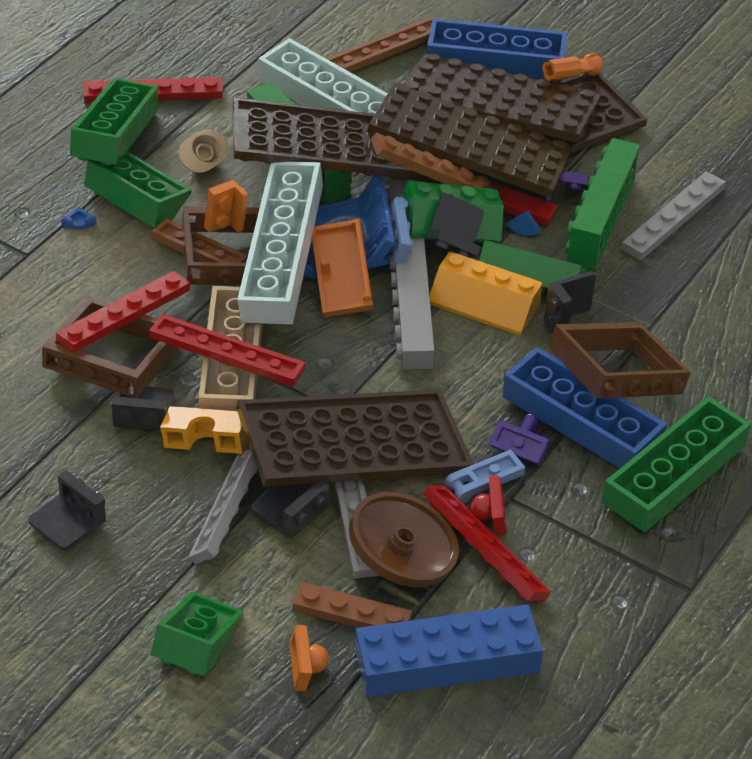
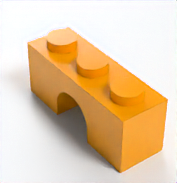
M170 406L160 427L164 448L190 450L196 440L203 437L214 438L216 452L243 454L248 442L237 411Z

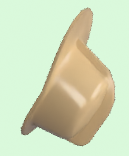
M204 129L186 139L180 145L178 150L179 158L182 164L189 170L204 173L220 164L227 157L228 143L219 132L212 129Z

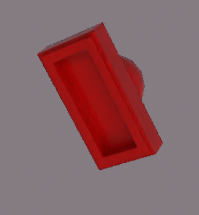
M498 475L489 476L490 495L480 494L476 496L471 503V512L481 521L492 519L496 536L506 535L505 502L501 479Z

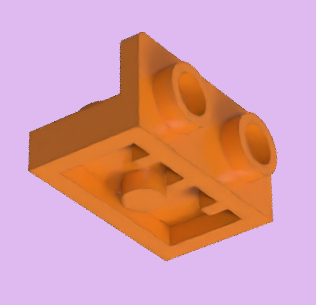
M234 180L208 189L204 228L209 233L229 225L238 233L243 231L248 194Z

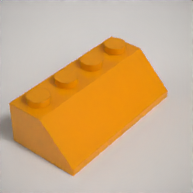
M449 251L437 271L429 295L430 305L521 336L540 306L543 282Z

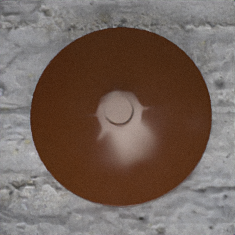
M381 492L370 495L358 504L349 522L350 541L360 559L375 573L394 583L409 587L435 585L449 575L458 559V541L450 524L432 506L413 496L397 492Z

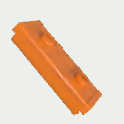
M360 219L314 226L312 241L323 317L373 310L374 306Z

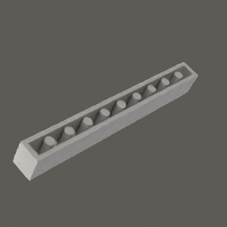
M414 180L389 181V190H386L389 211L393 210V201L396 197H401L407 182ZM410 237V239H413V249L407 255L404 263L394 262L393 255H390L391 263H389L390 270H394V272H391V287H396V290H392V305H397V307L393 308V321L398 323V325H395V341H400V343H396V359H401L402 370L433 369L434 342L424 238Z

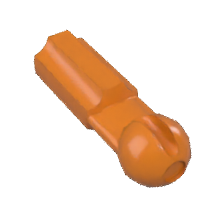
M589 53L583 59L574 56L544 62L542 70L544 78L548 81L574 78L584 72L594 76L602 71L604 61L596 53Z

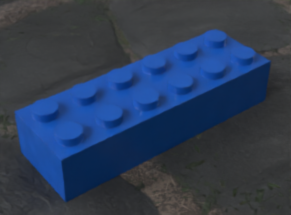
M433 18L427 54L434 53L446 59L455 58L463 63L480 64L489 69H502L506 73L524 74L528 78L547 80L544 78L543 64L549 60L565 57L567 32Z
M538 347L504 376L503 398L529 414H533L539 420L618 468L623 467L666 431L667 423L623 397L597 399L562 361Z
M529 604L356 628L355 652L366 697L538 673L541 669L543 649Z

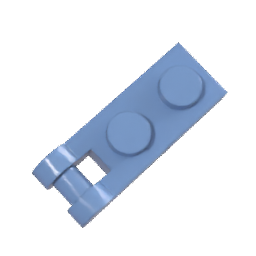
M402 197L394 199L392 204L393 210L389 211L395 238L392 253L394 262L404 263L407 255L413 249V239H410L409 234L410 222H407L405 212L408 207V201Z
M508 450L450 474L445 479V484L450 490L455 491V496L462 503H465L472 496L490 489L489 476L498 475L503 484L524 475L525 466L512 450Z

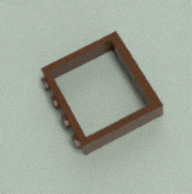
M183 206L182 234L186 280L191 282V285H241L246 263L194 262L191 232H208L204 228L206 207ZM246 207L244 228L239 233H254L260 208ZM189 216H195V219H189ZM231 225L214 231L238 233Z
M88 296L57 331L111 303ZM144 315L118 329L119 331L157 343L135 370L80 351L73 353L56 341V332L42 346V363L44 368L133 398H138L179 348L151 339L149 330L157 321V318Z
M640 322L556 324L548 345L551 351L597 399L681 395L691 373ZM632 350L652 371L606 373L586 351Z

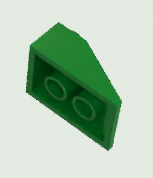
M192 591L158 623L150 655L159 658L166 664H175L185 668L192 674L205 676L218 661L243 618L244 611Z

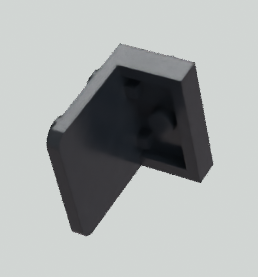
M441 194L425 239L434 242V246L442 250L448 251L450 249L457 254L469 258L480 257L483 247L474 244L481 225L484 211L450 194Z
M592 271L549 283L544 322L548 331L553 333L556 324H569L570 316L584 313L591 309L596 275Z
M146 387L138 398L121 393L120 397L113 396L111 404L113 427L161 431V424L169 407L173 405L174 390Z
M65 470L58 475L60 494L28 517L29 525L61 550H68L106 522L105 499L102 494L89 488L79 476L75 477Z
M319 481L308 490L300 484L274 486L252 505V512L292 539L328 507L329 485L324 481Z

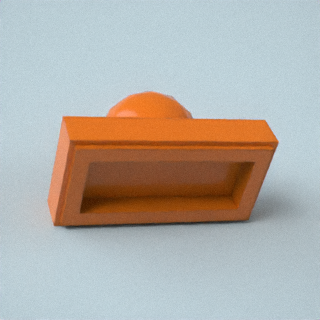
M296 625L289 642L295 691H306L312 673H321L328 666L329 654L320 645H309L307 626Z

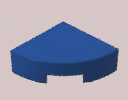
M80 207L61 219L62 226L70 229H86L97 224L96 217Z
M528 210L506 224L513 232L523 236H533L541 231Z

